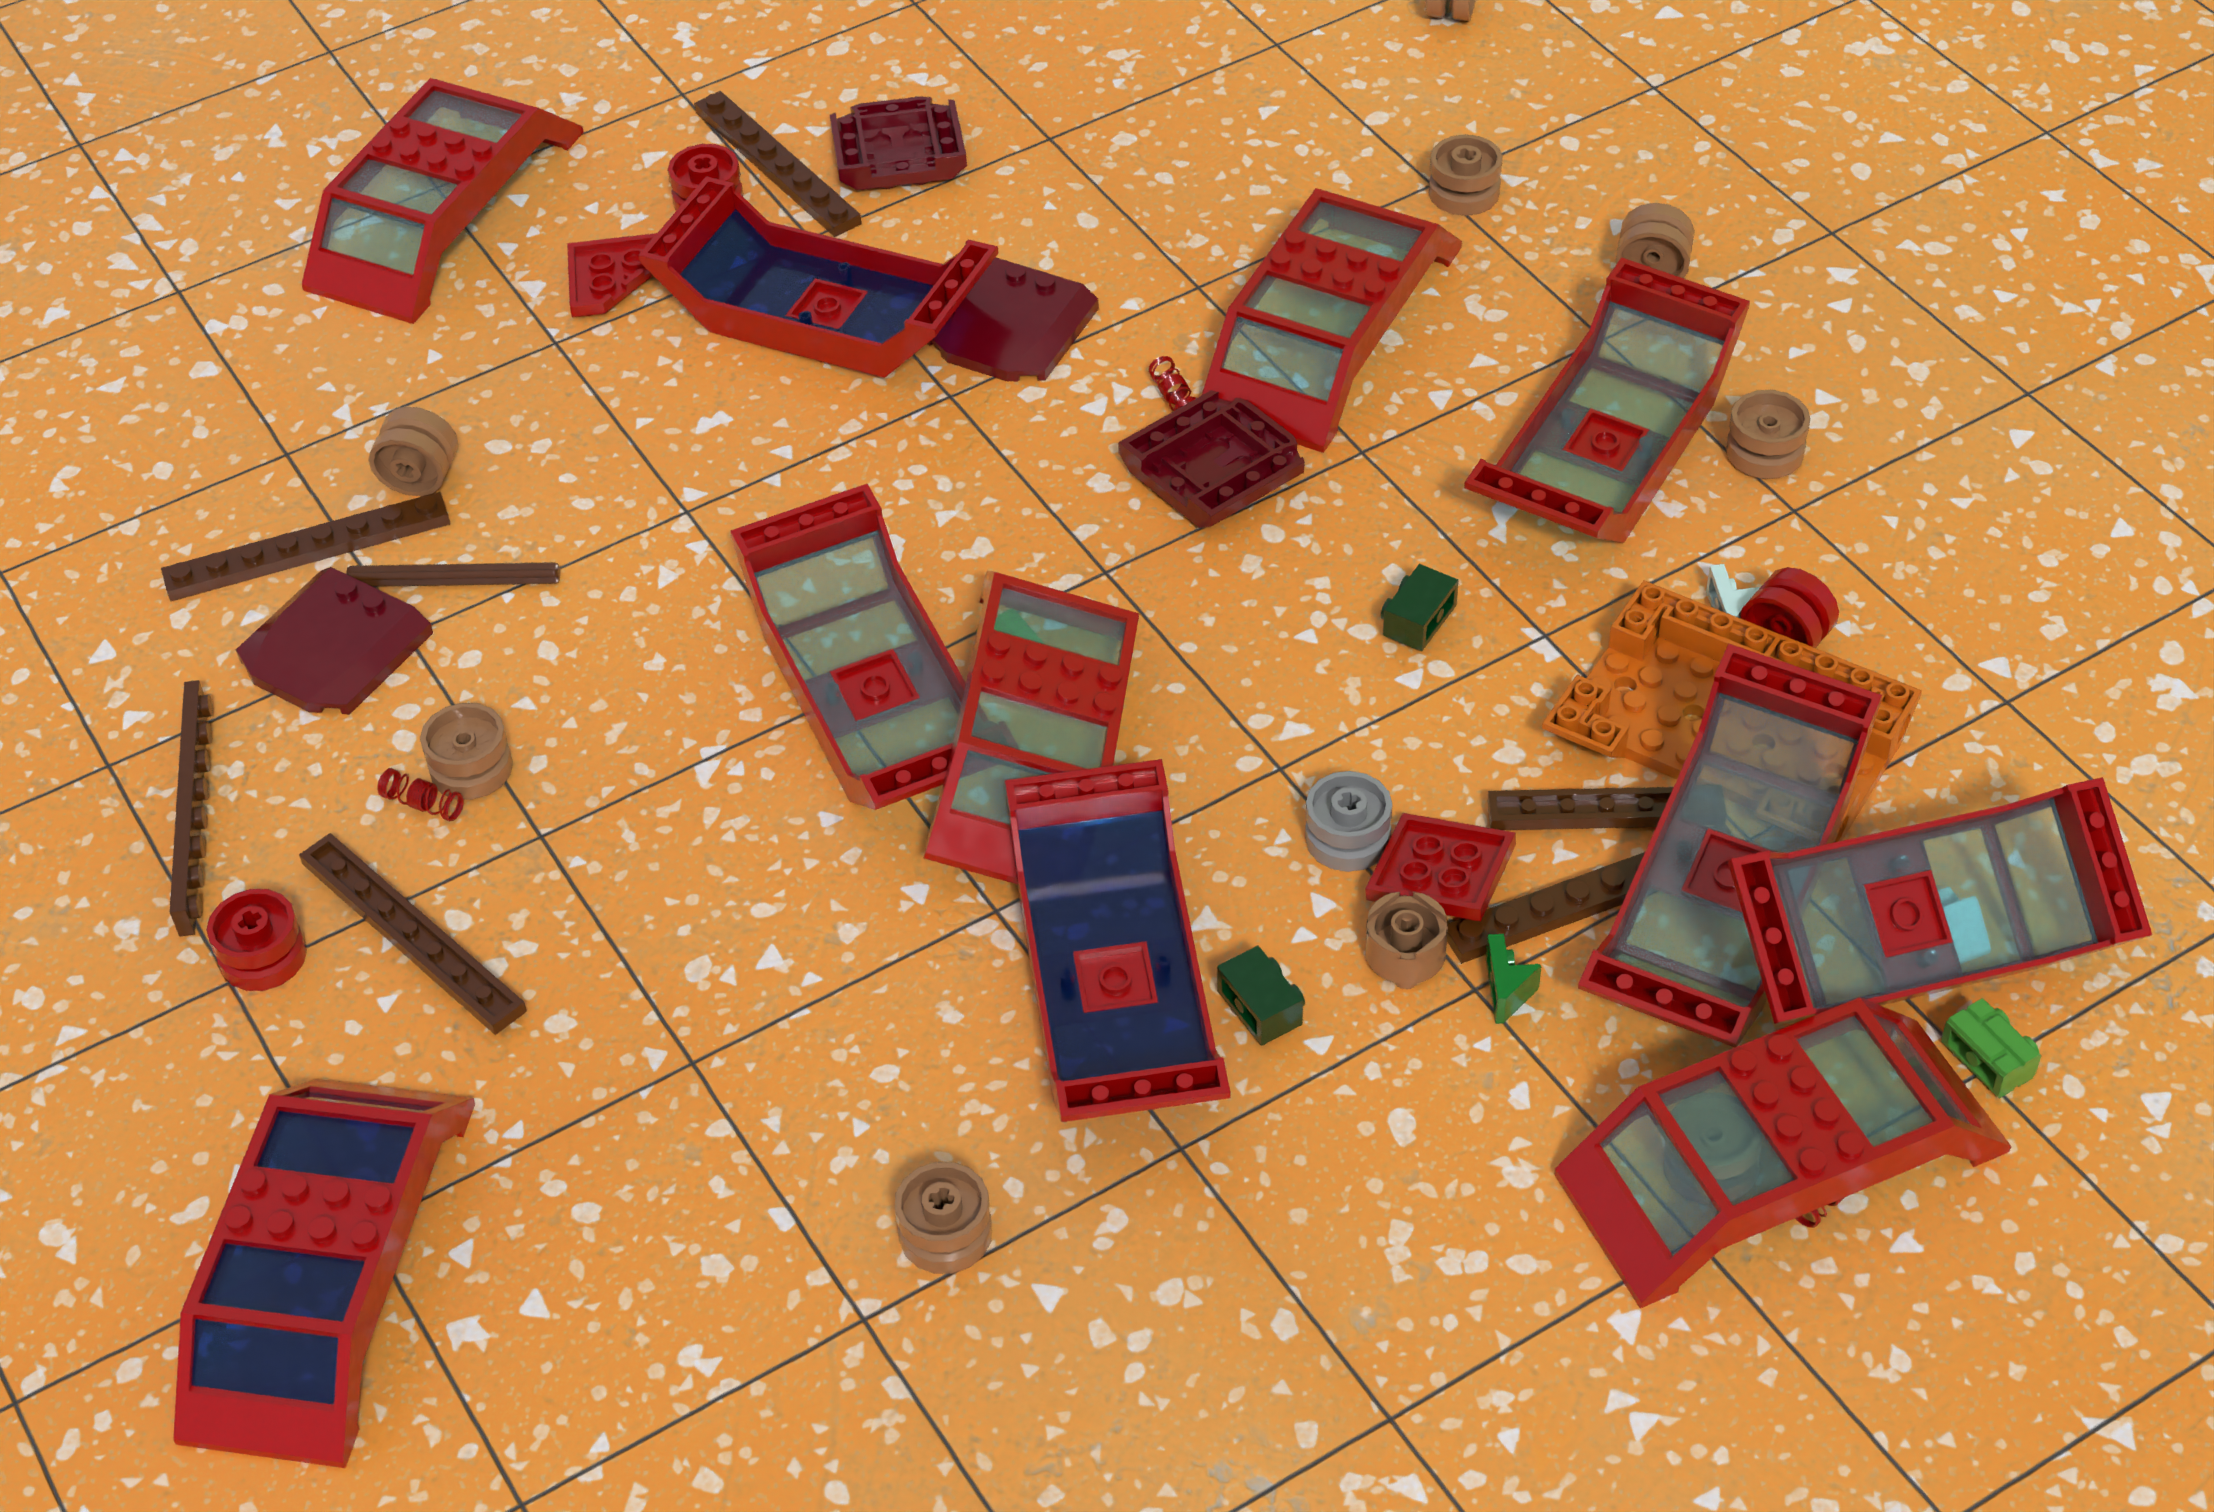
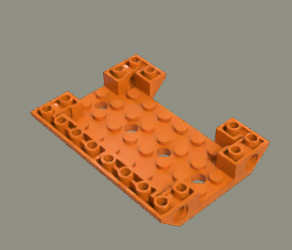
M1643 580L1611 625L1607 650L1587 678L1580 675L1575 676L1543 721L1542 729L1611 758H1626L1669 777L1678 779L1702 719L1690 721L1685 716L1697 715L1703 718L1714 682V675L1728 643L1881 694L1882 700L1850 801L1832 843L1842 841L1899 749L1920 700L1922 690ZM1629 687L1632 691L1622 693L1616 688ZM1725 699L1710 753L1837 797L1855 742ZM1764 743L1772 748L1760 750L1755 745ZM1704 766L1696 786H1722L1724 800L1755 812L1754 818L1816 844L1819 842L1832 811ZM1835 772L1843 777L1834 780L1827 777L1826 774Z

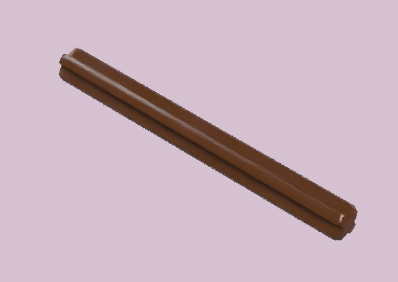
M556 562L349 566L346 574L372 587L557 584L560 580V567Z

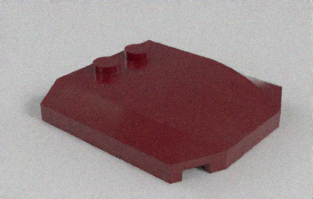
M919 96L860 103L851 107L850 114L840 118H836V113L830 114L839 181L855 190L872 188L891 189L897 185H923L931 181L953 179L967 166L966 151L955 100L948 99V106L932 104V97Z
M995 257L937 336L927 344L930 347L934 344L941 351V357L948 363L1007 382L1019 381L1022 375H1038V381H1046L1098 311L1099 301L1082 283Z
M1213 390L1119 442V455L1129 472L1198 528L1212 527L1304 473L1305 466L1303 457L1300 458L1297 451V442L1294 435L1248 400L1238 397L1232 402L1218 398L1219 392Z
M330 567L316 574L236 649V652L254 685L310 713H322L324 708H338L341 714L350 715L433 634L431 623L414 606Z

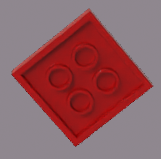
M1402 813L1365 888L1366 900L1376 902L1381 897L1395 892H1400V896H1413V892L1423 893L1436 900L1443 907L1446 915L1481 922L1515 848L1516 834L1510 831Z

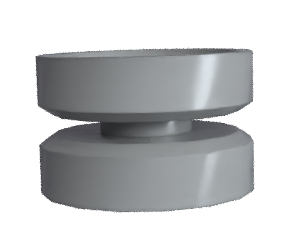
M1353 771L1337 772L1319 779L1308 793L1306 800L1307 821L1305 825L1307 848L1316 861L1330 869L1345 872L1365 870L1377 864L1391 838L1390 823L1393 804L1389 791L1379 780L1365 773Z

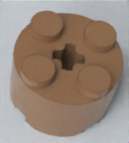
M1395 892L1378 899L1369 910L1366 926L1365 958L1372 970L1380 977L1394 982L1396 986L1402 989H1411L1417 983L1426 981L1436 975L1442 968L1446 958L1448 926L1443 907L1433 898L1417 892H1413V896H1400V892Z

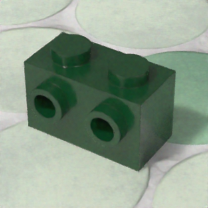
M1419 564L1410 576L1406 575L1403 578L1399 590L1393 599L1388 598L1385 601L1380 615L1384 619L1383 636L1423 651L1456 607L1459 579Z
M1259 946L1217 966V991L1261 1046L1303 1025L1305 999L1301 990L1295 984H1289L1283 976L1278 962L1273 957L1268 958Z

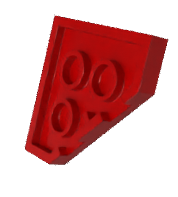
M657 233L567 243L569 300L572 317L605 314L653 275L640 263L638 255Z

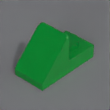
M1504 933L1488 934L1485 960L1495 1023L1500 1024L1505 1023L1539 989L1541 965H1515L1513 949L1506 950Z

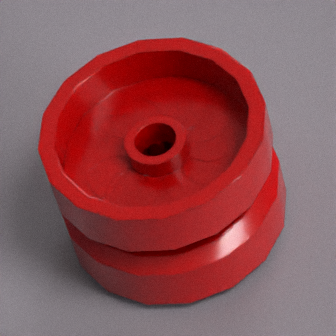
M717 144L690 146L676 153L669 162L668 175L672 187L673 205L676 211L705 177L734 183L736 191L744 197L738 159L735 153L727 147Z
M1785 567L1775 570L1743 606L1740 618L1817 648L1820 642L1837 624L1839 609L1836 598L1829 588L1816 576L1802 569Z
M249 889L233 894L219 903L209 917L206 931L210 945L217 958L223 977L234 987L245 991H265L275 988L294 977L304 964L307 948L293 906L278 892L269 889Z

